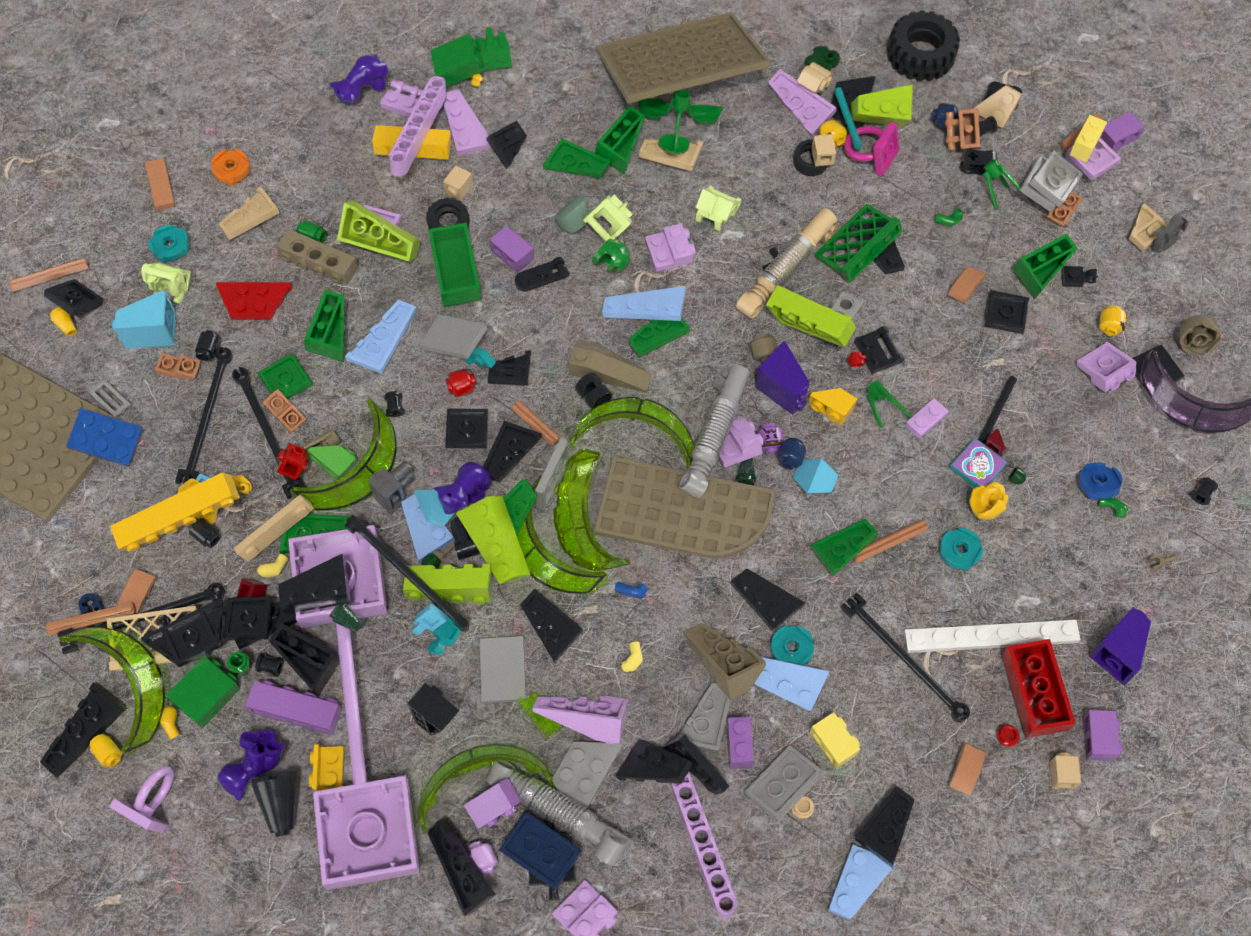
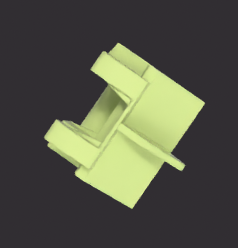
M713 186L702 189L696 205L698 211L695 221L701 223L703 217L711 219L715 223L714 230L720 232L722 223L725 224L730 216L735 215L742 199H735L719 192Z
M608 195L583 221L585 223L588 222L606 242L608 239H615L631 224L630 216L632 213L625 207L628 203L627 201L622 203L615 195L611 197ZM600 216H603L611 224V227L608 229L610 235L595 218L598 219Z
M159 262L144 263L141 269L143 281L149 285L150 290L155 291L154 294L169 289L171 295L175 296L173 302L180 304L185 292L188 290L191 271L181 269L179 266H170Z

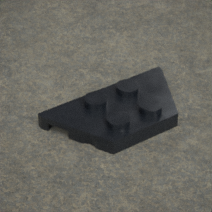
M875 76L836 83L835 89L838 87L842 89L850 113L851 103L859 95L872 93ZM834 91L831 104L836 107L837 111L832 118L840 121L842 125L847 127ZM853 121L856 128L864 126L865 123Z
M219 598L142 636L141 639L149 647L180 668L221 646L223 602Z

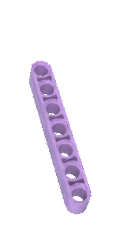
M440 76L429 79L389 154L390 171L394 176H404L408 172L446 98L445 79Z
M688 772L681 784L669 783L715 912L722 918H729L736 910L737 901L692 778ZM682 791H688L692 797L684 800L679 794ZM690 812H695L699 815V820L690 821L687 815ZM697 834H704L707 837V842L698 843L695 840V836ZM705 856H712L716 863L708 866L703 862V858ZM713 878H720L724 885L721 888H715L711 884V880ZM722 900H727L731 903L732 909L724 911L720 908L719 903Z

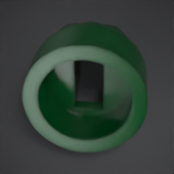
M1017 466L1010 474L1008 481L1017 485L1022 484L1026 481V473Z
M428 553L423 557L421 565H433L437 569L440 566V560L435 554Z

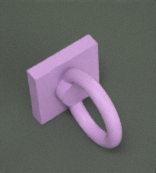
M162 766L155 770L140 788L134 805L113 799L109 807L147 830L164 833L168 825L153 817L152 814L162 803L171 788L174 777L172 768ZM164 776L163 783L155 797L149 804H145L146 797L152 787Z

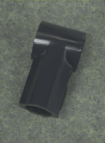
M455 517L450 521V527L455 539L454 545L458 560L479 555L477 546L459 517Z

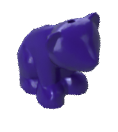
M377 54L360 56L346 79L331 82L330 87L334 90L338 99L345 104L355 103L360 97V87L372 86L374 91H383L385 89V78L388 72L387 64L385 61L380 62Z
M467 462L458 470V475L453 484L434 487V490L438 492V499L445 514L449 515L465 509L468 506V497L472 504L485 498V491L490 488L492 479L491 474L483 466L474 462Z
M260 730L257 733L243 732L239 739V746L245 749L242 761L231 762L221 768L217 780L227 793L233 795L238 801L243 798L244 790L250 780L273 770L279 765L284 744L276 740V733L268 730Z

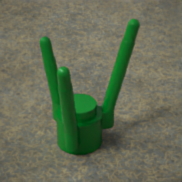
M995 159L984 166L986 172L983 175L987 181L994 208L997 210V200L990 177L992 179L999 177L1005 187L1008 188L1009 184L1002 175L1004 174L1018 190L1021 189V186L1007 172L1002 163L1000 164Z
M875 381L867 387L869 395L866 398L871 404L880 428L883 425L874 400L880 402L886 398L893 405H896L908 418H912V415L888 392L880 381Z

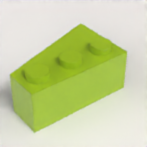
M913 84L859 95L851 103L853 121L889 125L890 122H893L898 127H904L911 121Z

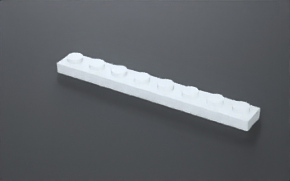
M1077 620L904 630L907 653L1001 648L1050 639L1052 645L1079 643L1080 641Z

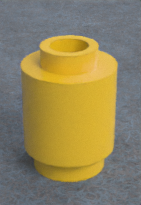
M99 734L91 740L89 744L91 747L90 751L103 767H114L120 762L122 751L109 736Z

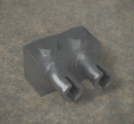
M405 460L392 472L383 468L380 472L374 473L370 481H368L374 499L390 515L402 506L401 502L406 499L403 489L415 480L411 473L413 471L412 467Z

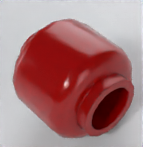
M467 369L450 372L448 378L445 379L449 394H453L455 397L473 393V386L477 385L474 374H469Z

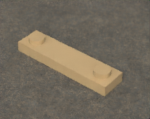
M299 495L234 547L235 552L249 562L298 521L306 517L314 507L307 499Z

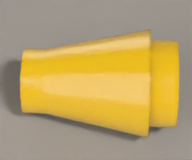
M58 307L50 313L51 321L67 337L73 336L77 332L71 315L65 310Z

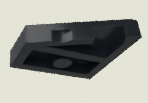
M516 120L492 133L486 140L507 169L527 135Z
M525 351V355L516 358L512 355L504 360H497L494 366L489 368L488 384L528 386L531 351Z

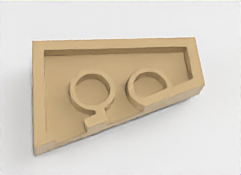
M644 140L639 151L640 158L688 171H693L703 148V142L697 141V144H690L686 153L677 155L661 149L658 143L659 140Z
M261 186L256 190L257 193L252 198L248 197L244 200L245 204L241 208L234 209L219 223L220 229L228 240L279 214L278 208Z

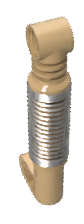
M822 208L802 232L795 234L791 242L773 259L769 267L759 275L756 285L753 286L750 292H746L740 297L736 304V309L751 320L760 313L763 304L772 295L776 286L783 287L787 283L789 278L814 252L816 244L820 240L826 243L835 234L837 218L834 213L827 208Z

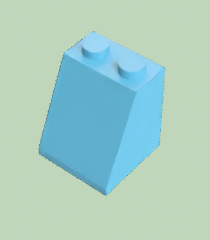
M160 291L115 312V319L112 320V328L117 332L119 341H122L126 349L173 346L176 311L166 291Z

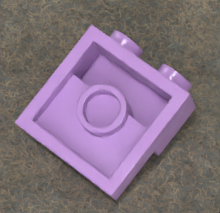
M1101 138L1087 163L1070 156L1073 146L1066 151L1065 160L1079 171L1081 170L1091 181L1121 161V158Z
M682 223L664 227L661 233L645 236V243L656 272L693 263V255L696 254L693 243L689 244L690 234L688 228H683Z
M1109 342L1104 343L1077 360V367L1090 375L1091 383L1104 392L1110 389L1116 390L1121 382L1124 380L1130 381L1136 375V361Z
M745 417L734 420L719 456V460L724 468L762 454L761 445L764 444L763 438L760 433L755 434V427L751 420L747 421Z
M586 880L552 913V916L571 936H600L599 934L605 928L610 930L618 921L616 918L618 911L602 895L600 896Z

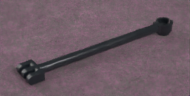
M220 347L215 353L217 366L186 470L178 469L175 479L176 484H181L182 480L184 484L191 478L196 480L200 474L199 471L194 470L224 369L233 359L229 348Z
M239 367L240 374L244 378L239 379L240 375L236 369L233 371L232 377L236 384L241 385L279 465L277 457L280 448L248 383L250 376L247 369ZM283 475L287 483L282 485V489L287 499L291 498L289 491H297L296 487L300 486L301 491H307L301 477L294 480Z
M352 514L346 520L347 523L344 526L352 534L357 532L445 613L462 632L468 631V621L460 613L457 614L380 542L357 517Z
M212 583L206 590H203L204 592L141 613L182 608L204 600L215 601L219 598L222 600L225 596V590L220 583ZM213 588H219L217 593L211 592ZM139 619L136 623L144 621L145 619ZM122 621L113 623L115 630L127 626ZM104 624V625H101V626H98V627H106V628H107V624ZM72 628L57 633L58 638H64L59 641L60 646H66L62 648V653L68 654L79 650L77 643L88 639L67 636L66 634L93 638L108 633V630L92 628L77 634L72 633L74 632Z
M858 593L853 595L854 600L852 598L847 600V604L851 609L845 603L841 605V609L850 618L857 614L949 707L951 716L956 722H965L970 715L969 707L966 704L955 701L863 609L867 602ZM962 708L965 714H960L958 709Z

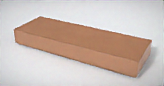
M164 158L145 162L156 210L174 207V197Z

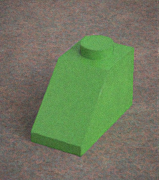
M340 445L310 447L307 450V456L338 482L356 465L355 454L350 449H344Z

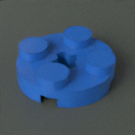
M1095 462L1083 468V471L1080 472L1078 483L1080 488L1087 493L1088 498L1092 500L1105 499L1119 494L1123 478L1115 467L1112 466L1111 469L1105 467V463Z

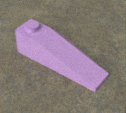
M579 696V699L568 701L566 697H537L532 711L597 741H603L607 744H619L624 731L629 699L599 696V700H587L586 696Z

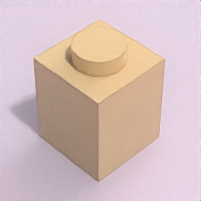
M832 134L813 136L811 149L815 166L833 165L836 149Z
M455 166L443 181L445 193L451 198L462 200L473 185L472 173Z
M1058 753L1050 761L1052 788L1075 789L1081 784L1078 756H1071L1070 753Z

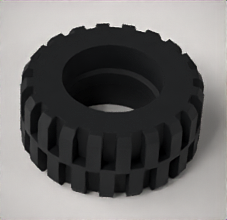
M920 10L918 13L915 11L910 12L908 16L904 15L900 20H897L891 30L887 47L888 60L892 67L898 70L900 75H906V78L910 80L913 78L920 82L922 80L927 82L932 81L933 78H941L953 67L960 45V36L955 25L952 26L953 23L949 19L946 20L943 15H937L933 11L925 12V10ZM917 41L926 42L936 49L930 51L920 50L911 43Z

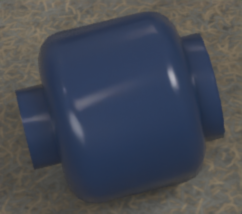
M940 103L937 109H933L932 120H935L936 127L947 128L944 123L947 112H953L954 119H959V110H957L956 105Z
M788 438L782 441L777 453V460L785 469L792 470L793 468H798L803 463L806 447L801 440Z

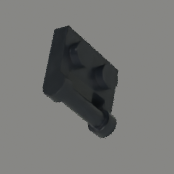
M882 326L876 331L857 337L854 340L859 352L862 355H866L865 363L871 374L898 365L905 360L889 336L887 326ZM882 338L892 358H887L877 339Z

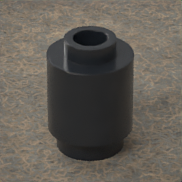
M206 330L200 333L195 348V356L198 359L211 361L215 356L220 341L216 332Z
M204 518L196 519L195 523L189 525V534L204 547L213 548L221 539L219 530Z

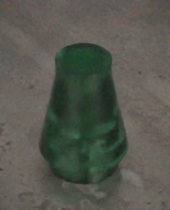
M753 458L740 463L736 475L738 483L754 485L756 482Z
M341 602L333 609L329 616L333 619L332 622L353 631L355 634L364 624L347 604L343 605Z

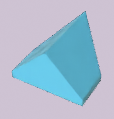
M810 459L803 460L802 465L796 468L792 479L807 494H831L838 474L824 460Z
M416 490L414 492L428 523L444 526L455 514L448 515L444 513L436 490Z

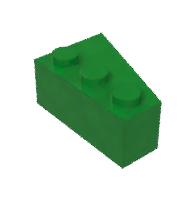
M629 105L597 142L595 154L610 160V165L624 175L640 134L645 115Z
M1066 233L1020 258L1013 267V270L1033 299H1035L1078 248Z
M325 289L304 339L305 350L343 362L344 295Z

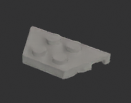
M573 741L551 779V783L559 793L569 797V799H572V802L575 801L576 804L578 803L579 806H583V808L588 810L622 749V744Z

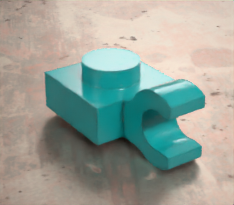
M477 347L474 348L468 359H463L467 364L475 363L479 367L492 368L496 363L485 349Z
M448 616L446 622L433 632V635L437 638L427 648V651L432 655L437 654L440 656L446 645L453 646L461 632Z

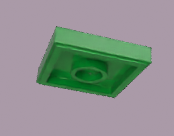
M293 353L257 372L270 394L278 389L287 400L313 386L312 381Z

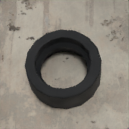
M813 139L800 142L794 151L793 164L798 172L806 176L820 175L828 166H815V164L807 163L801 159L803 153L812 152Z

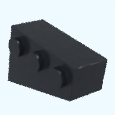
M343 553L278 584L279 602L285 614L351 604L347 563Z
M280 623L269 642L313 693L319 697L340 663L338 654Z
M425 683L407 705L414 722L429 735L434 736L436 733L442 732L460 710L442 697L443 693L434 685L430 687Z

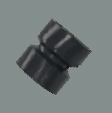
M594 372L582 377L575 386L576 392L581 398L585 399L586 404L593 411L603 408L607 404L604 402L612 398L611 391L605 385H602V381Z

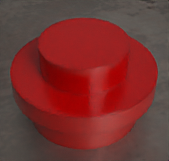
M854 352L850 354V357L846 358V361L849 363V367H860L865 365L867 358L861 352Z
M1003 725L997 731V739L1001 745L1013 747L1018 743L1020 734L1014 726Z

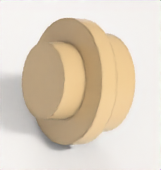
M803 796L791 808V811L797 818L806 819L812 815L814 804L809 797Z

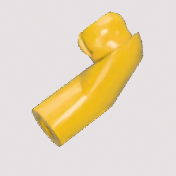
M231 475L235 486L241 493L248 494L251 491L252 485L244 475Z

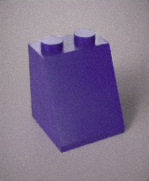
M783 341L760 365L755 388L794 415L797 410L801 411L807 403L806 398L809 394L810 382L786 342Z
M1133 607L1089 657L1125 686L1141 668L1151 621L1144 612Z

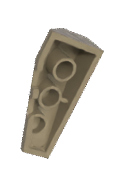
M580 339L574 345L569 360V375L582 378L594 372L603 383L647 393L652 374L598 343Z
M703 623L683 632L684 637L718 687L730 700L750 691L766 666V662L754 649L750 647L744 648L738 645V641L722 637L720 632Z

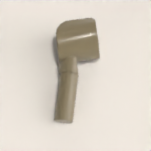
M454 542L442 552L437 549L432 552L439 558L440 564L444 563L446 555L455 548Z
M1154 555L1148 562L1156 561L1158 565L1153 566L1152 570L1157 571L1161 565L1177 560V556L1161 558Z

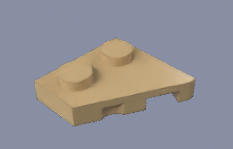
M1006 85L973 109L978 108L979 115L985 119L993 116L997 125L1004 128L1023 94Z
M1144 203L1139 211L1129 240L1140 250L1144 251L1157 239L1158 236L1155 235L1157 230L1161 226L1166 227L1168 224Z

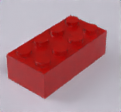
M1046 639L1007 646L1002 653V658L1025 737L1031 738L1069 731L1076 722L1051 640Z

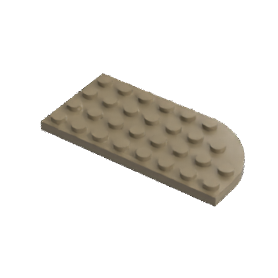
M613 457L594 534L705 558H725L748 549L764 534L770 522L776 490L708 476V486L705 493L696 499L679 488L680 480L686 473L685 471Z

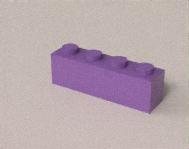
M254 681L245 704L250 713L330 735L334 734L342 712L339 704H337L338 702L334 699H318L316 695L309 692H304V694L296 693V690L287 686H283V689L278 688L269 681H262V683Z

